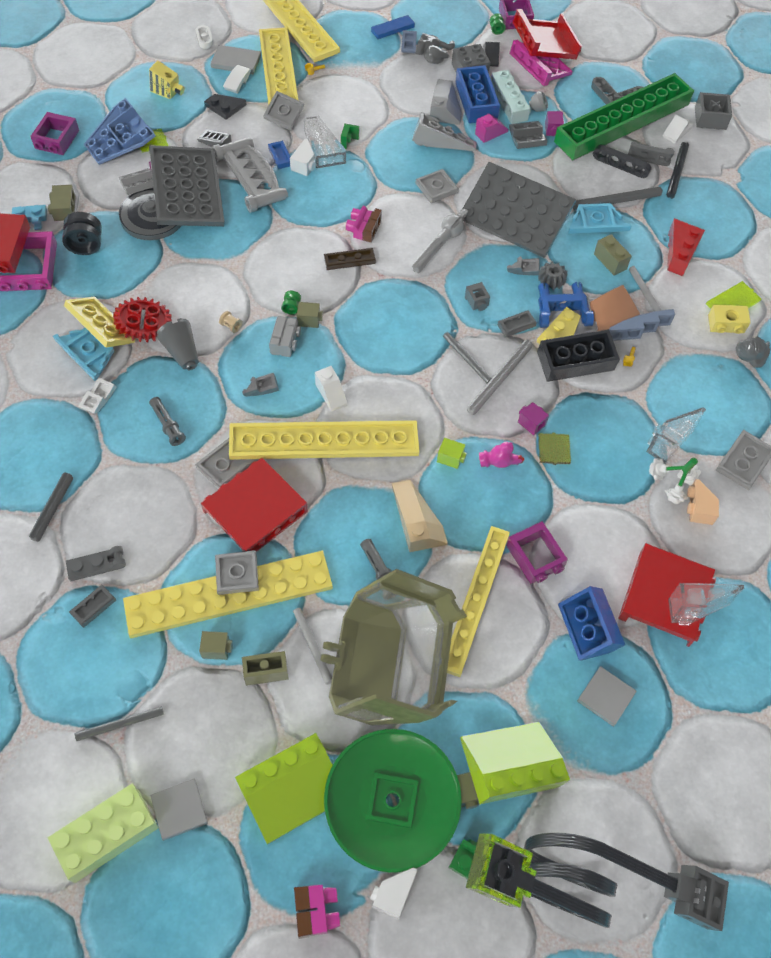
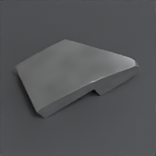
M520 256L512 266H507V271L519 275H539V258L522 259Z
M270 373L258 378L252 377L250 385L242 393L244 397L279 391L275 374Z

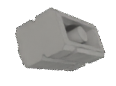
M277 317L269 343L272 355L290 357L292 351H296V337H300L301 327L298 326L297 319Z

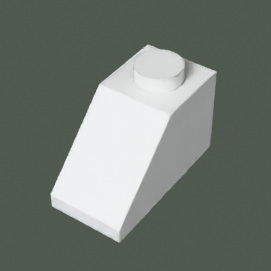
M304 139L290 157V167L292 171L308 176L315 169L316 163L314 162V153L309 141Z
M332 366L315 372V384L331 412L348 405L340 380Z
M411 868L382 881L380 887L375 886L370 900L374 901L372 908L399 920L417 869Z

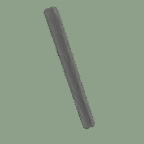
M653 187L576 200L573 210H577L579 204H616L658 197L662 195L663 191L661 187Z

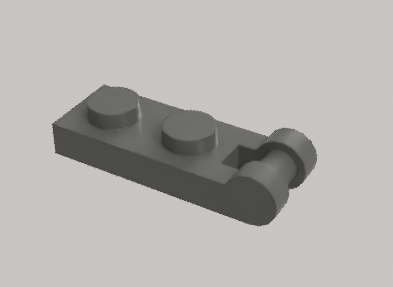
M631 142L628 155L648 163L669 166L674 150L672 148L663 149Z
M114 546L110 550L66 560L68 579L71 582L124 568L126 564L125 559L122 558V546Z

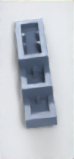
M674 309L661 310L624 320L610 327L613 341L641 339L643 333L656 332L658 326L671 325L675 312Z

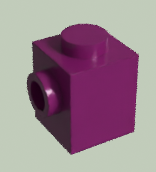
M547 111L545 120L546 136H555L557 127L564 124L563 111Z
M532 402L528 406L525 405L521 408L518 423L534 436L546 426L549 415L542 407Z

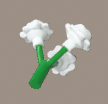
M694 457L684 466L671 467L665 465L663 459H654L649 469L650 474L654 476L655 480H663V476H666V473L669 471L680 470L677 474V477L681 478L680 482L676 484L675 488L665 490L668 501L674 504L688 500V497L682 491L684 488L683 483L692 485L695 479L699 480L701 471L697 470L698 466L696 464L698 460Z

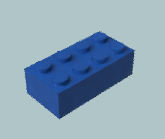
M486 65L457 68L455 84L468 123H476L478 118L487 114H491L498 119L500 104Z

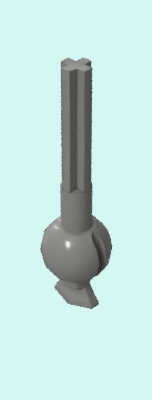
M462 209L457 215L451 214L444 218L441 225V233L412 265L414 272L420 273L449 237L454 238L462 233L464 229L463 220L468 214L467 209Z

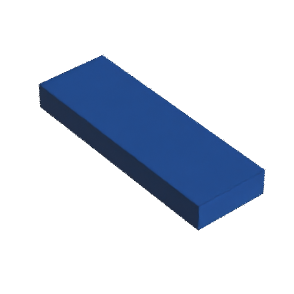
M409 15L372 26L371 32L377 39H381L403 30L414 28L415 22Z

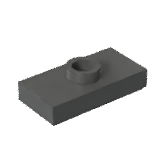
M529 310L502 319L498 321L497 325L504 336L508 337L535 327L537 322Z
M100 585L71 609L69 613L84 628L112 605L116 599L103 585Z

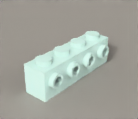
M509 70L492 73L491 82L498 101L510 123L515 124L528 121L529 114L531 113L530 105L527 104L524 95L520 92V88L515 83L514 77L511 76Z

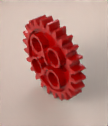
M137 297V300L130 298V302L124 300V304L119 303L118 307H115L113 324L115 329L119 330V334L125 333V338L131 336L132 341L138 338L139 342L142 339H145L147 343L149 339L155 342L158 336L157 330L167 322L172 321V314H169V309H165V305L160 306L159 301L154 303V299L147 301L146 297L143 300ZM142 310H145L144 327L140 329Z

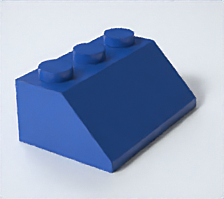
M589 586L558 603L579 661L609 654L625 646L602 588Z

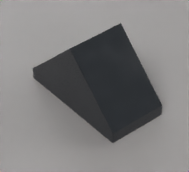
M485 42L483 49L490 60V66L498 67L500 42Z

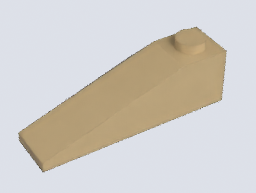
M411 480L392 483L409 552L448 545L443 525Z

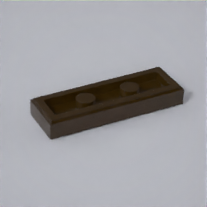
M373 248L324 254L326 270L376 264Z

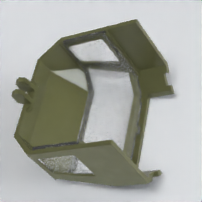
M395 569L356 592L343 616L339 643L336 644L328 641L323 643L324 649L337 652L336 657L329 654H321L320 661L327 664H335L329 699L336 715L372 726L420 723L436 718L445 709L457 702L455 700L444 702L453 623L466 618L467 615L463 609L460 610L454 600L456 596L451 589Z

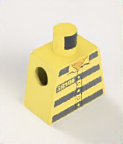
M157 60L149 69L150 91L168 99H171L176 93L182 95L185 87L179 84V75Z

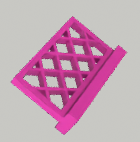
M518 39L513 40L509 54L543 86H548L551 80L572 75L573 71L559 58L530 56L524 43H521Z

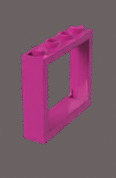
M53 231L29 232L23 248H45L42 274L0 276V291L52 289L57 248Z

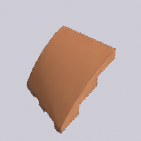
M624 285L590 302L591 310L594 313V321L597 322V331L610 329V327L624 320L640 315Z

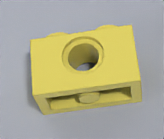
M713 305L708 314L710 332L740 334L745 333L750 325L748 306Z

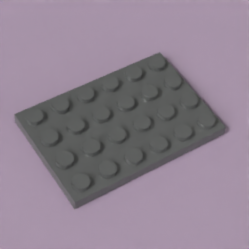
M149 145L157 225L224 227V215L214 148Z
M488 162L462 208L468 210V214L464 217L463 221L545 258L576 203V199L492 162Z

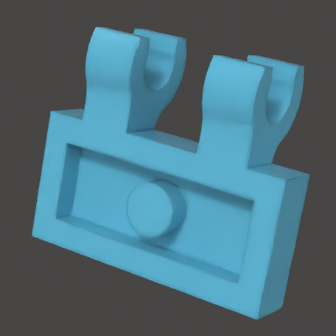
M46 205L12 207V214L26 215L28 222L34 224V230H41L42 221H47Z

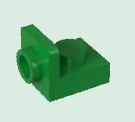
M344 123L340 148L347 149L348 143H351L352 139L359 140V126Z
M463 839L448 868L469 880L484 852L480 849L481 845L474 840L468 839L466 841Z

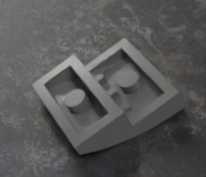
M539 121L509 124L510 133L517 149L547 145V139L543 134V126Z

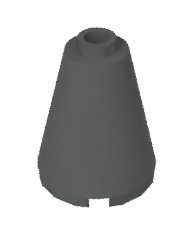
M182 318L177 319L178 322L172 323V321L167 322L157 330L158 340L182 369H187L188 371L195 369L199 360L190 322Z

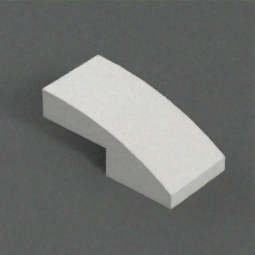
M237 65L223 85L224 89L238 94L242 83L246 84L251 69Z
M98 378L91 392L87 391L78 407L96 414L107 403L116 386Z

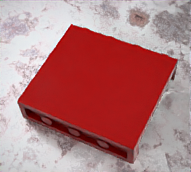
M517 9L512 23L530 56L577 60L582 45L562 13L556 22L527 19L523 10Z
M263 458L252 462L246 470L236 474L234 479L221 485L215 493L208 495L201 502L203 512L205 514L208 513L237 543L242 552L259 551L308 512L307 502Z
M645 543L640 551L618 619L626 622L628 618H632L687 640L686 646L690 647L694 641H698L701 635L699 625L704 622L706 612L703 611L711 599L709 590L714 587L716 578L713 577L715 569Z

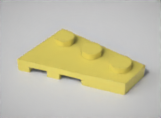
M566 307L537 338V343L540 344L541 340L574 335L581 315Z

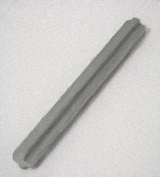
M525 340L471 402L467 409L468 413L475 415L530 351L533 345L532 342Z

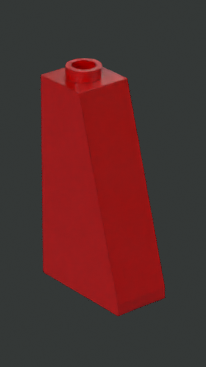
M0 213V272L2 273L16 272L30 230L26 215Z

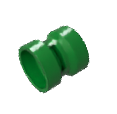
M499 13L493 14L489 20L492 33L495 35L502 34L505 31L503 16Z
M293 290L285 292L284 301L281 306L282 311L288 315L297 314L301 295Z

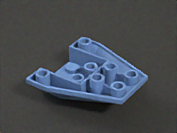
M124 98L111 109L84 143V146L100 165L144 146L156 135L138 115L129 101Z

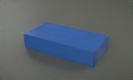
M283 140L268 144V149L278 170L290 167L291 156Z

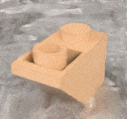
M695 479L687 491V497H690V502L687 506L690 522L713 525L719 517V499L700 480Z

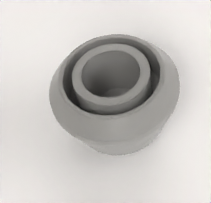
M537 91L531 97L529 104L532 110L544 112L548 108V102L545 94L542 91Z

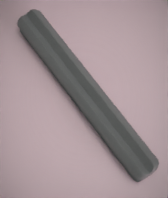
M64 472L61 475L29 534L31 540L36 542L41 540L73 480L70 473Z

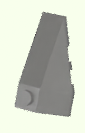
M438 79L432 98L430 116L435 117L442 123L459 125L461 109L453 81Z
M421 112L412 141L417 145L467 151L476 150V142L462 133H454L452 127L448 125L444 127L439 124L440 120Z

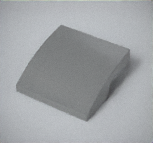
M150 168L119 177L127 195L153 188Z

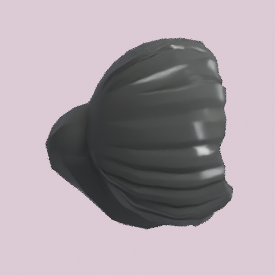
M758 336L741 341L736 346L737 356L741 360L749 362L753 367L761 368L766 363L770 354V342H765Z

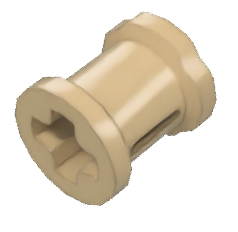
M225 311L220 316L219 324L227 326L231 332L236 333L242 327L243 321L232 316L231 312Z

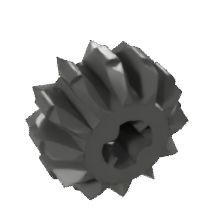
M553 261L550 264L545 263L540 268L538 281L543 283L544 286L547 283L553 291L555 288L560 289L567 280L568 274L565 266H560L559 263L554 264Z

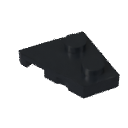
M213 94L204 101L207 108L225 120L247 105L245 99L220 94Z

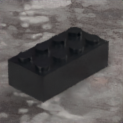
M609 329L541 340L537 350L547 382L614 371L620 360Z

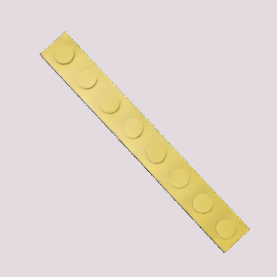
M491 526L462 607L467 617L457 621L451 638L447 673L461 677L510 534L508 531Z

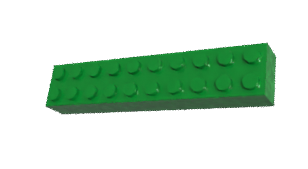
M673 73L557 127L554 142L573 161L594 151L600 144L607 145L688 106L694 90L676 73Z

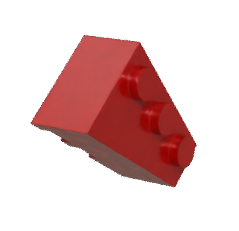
M675 218L673 219L668 233V271L680 276L684 275L705 232L704 229Z

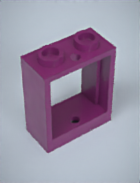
M500 0L499 12L503 16L505 30L516 29L512 23L515 15L508 16L507 11L522 9L527 19H534L530 0H516L515 2H513L514 0Z
M47 112L30 137L35 149L64 155L78 134L79 128L76 118ZM50 129L63 131L58 139L45 137Z
M543 521L508 537L506 546L530 584L536 581L538 583L543 582L549 575L553 573L555 575L559 574L565 569L568 559ZM541 537L556 560L535 570L521 546Z

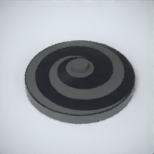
M153 188L131 194L123 201L119 209V219L123 229L137 239H163L174 234L182 226L157 225Z

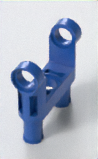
M577 282L571 285L573 294L550 295L547 283H545V288L543 283L538 286L540 294L538 299L540 328L549 327L550 311H563L566 307L571 310H579L582 324L585 327L593 326L594 313L589 309L588 299L583 293L581 282H578V285Z

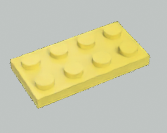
M96 297L65 300L64 307L106 348L135 343V340L132 341L131 336L125 338V333L119 334V330H116L113 324V314Z

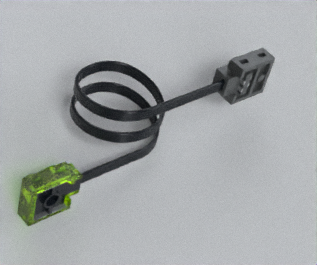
M542 833L533 835L525 841L524 849L496 835L479 834L466 888L503 905L520 908L523 897H533L589 922L609 928L612 917L610 913L535 879V877L562 878L597 893L615 897L618 885L611 879L585 868L555 862L532 850L534 848L550 846L568 847L601 856L665 887L664 897L676 902L674 914L707 930H723L729 882L698 866L681 865L680 873L668 872L666 874L601 841L576 834Z

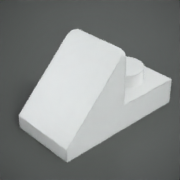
M676 115L664 132L663 137L676 143L692 129L693 123Z

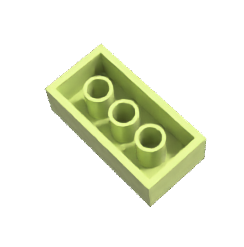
M132 783L47 838L67 879L76 883L159 827L139 790Z

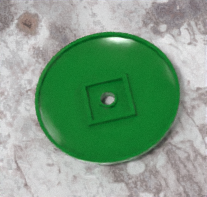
M377 730L353 741L335 760L325 785L324 809L327 823L334 839L341 849L354 861L380 872L400 873L411 868L417 869L433 860L442 852L453 837L461 813L460 783L450 760L429 739L407 730ZM390 794H395L399 798V803L395 807H391L386 803V798Z

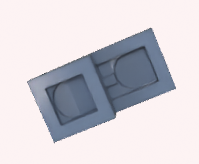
M403 30L401 52H416L417 31Z

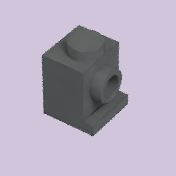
M480 282L466 286L465 299L468 300L472 309L485 310L489 306L490 295L483 283Z

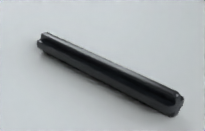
M682 142L679 148L666 194L671 199L675 197L689 148L688 142Z

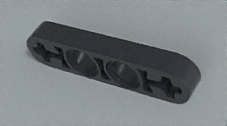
M602 144L598 145L593 151V157L596 160L640 178L648 177L652 170L649 163ZM611 156L617 157L618 161H614ZM626 162H630L632 167L627 166Z

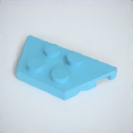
M611 203L579 204L568 233L630 231L631 224H626L622 220L623 216L615 210Z
M86 328L69 331V335L60 337L58 334L53 335L54 340L94 381L99 378L114 353L113 347L106 348Z

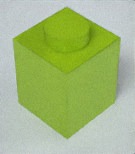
M444 437L438 451L437 462L458 469L460 463H464L467 453L464 452L465 444Z

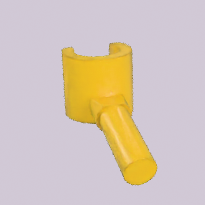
M312 63L305 64V70L309 75H313L314 71L325 68V65L313 67Z
M635 347L631 348L629 356H624L623 366H633Z

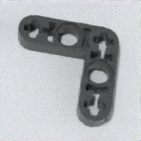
M602 77L593 78L591 88L605 104H609L643 88L642 86H636L617 93Z

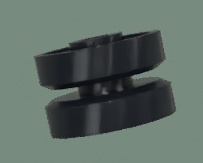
M86 212L68 214L64 218L62 242L64 247L78 255L96 253L101 246V222L96 216Z

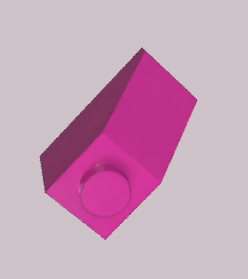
M487 114L477 119L475 134L485 143L507 133L509 129L500 120L491 114Z

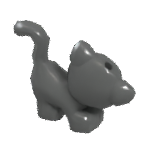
M422 33L415 54L422 55L424 53L426 61L432 64H439L444 59L449 58L448 52L440 47L452 50L455 47V42L452 40L447 44L440 41L437 36Z

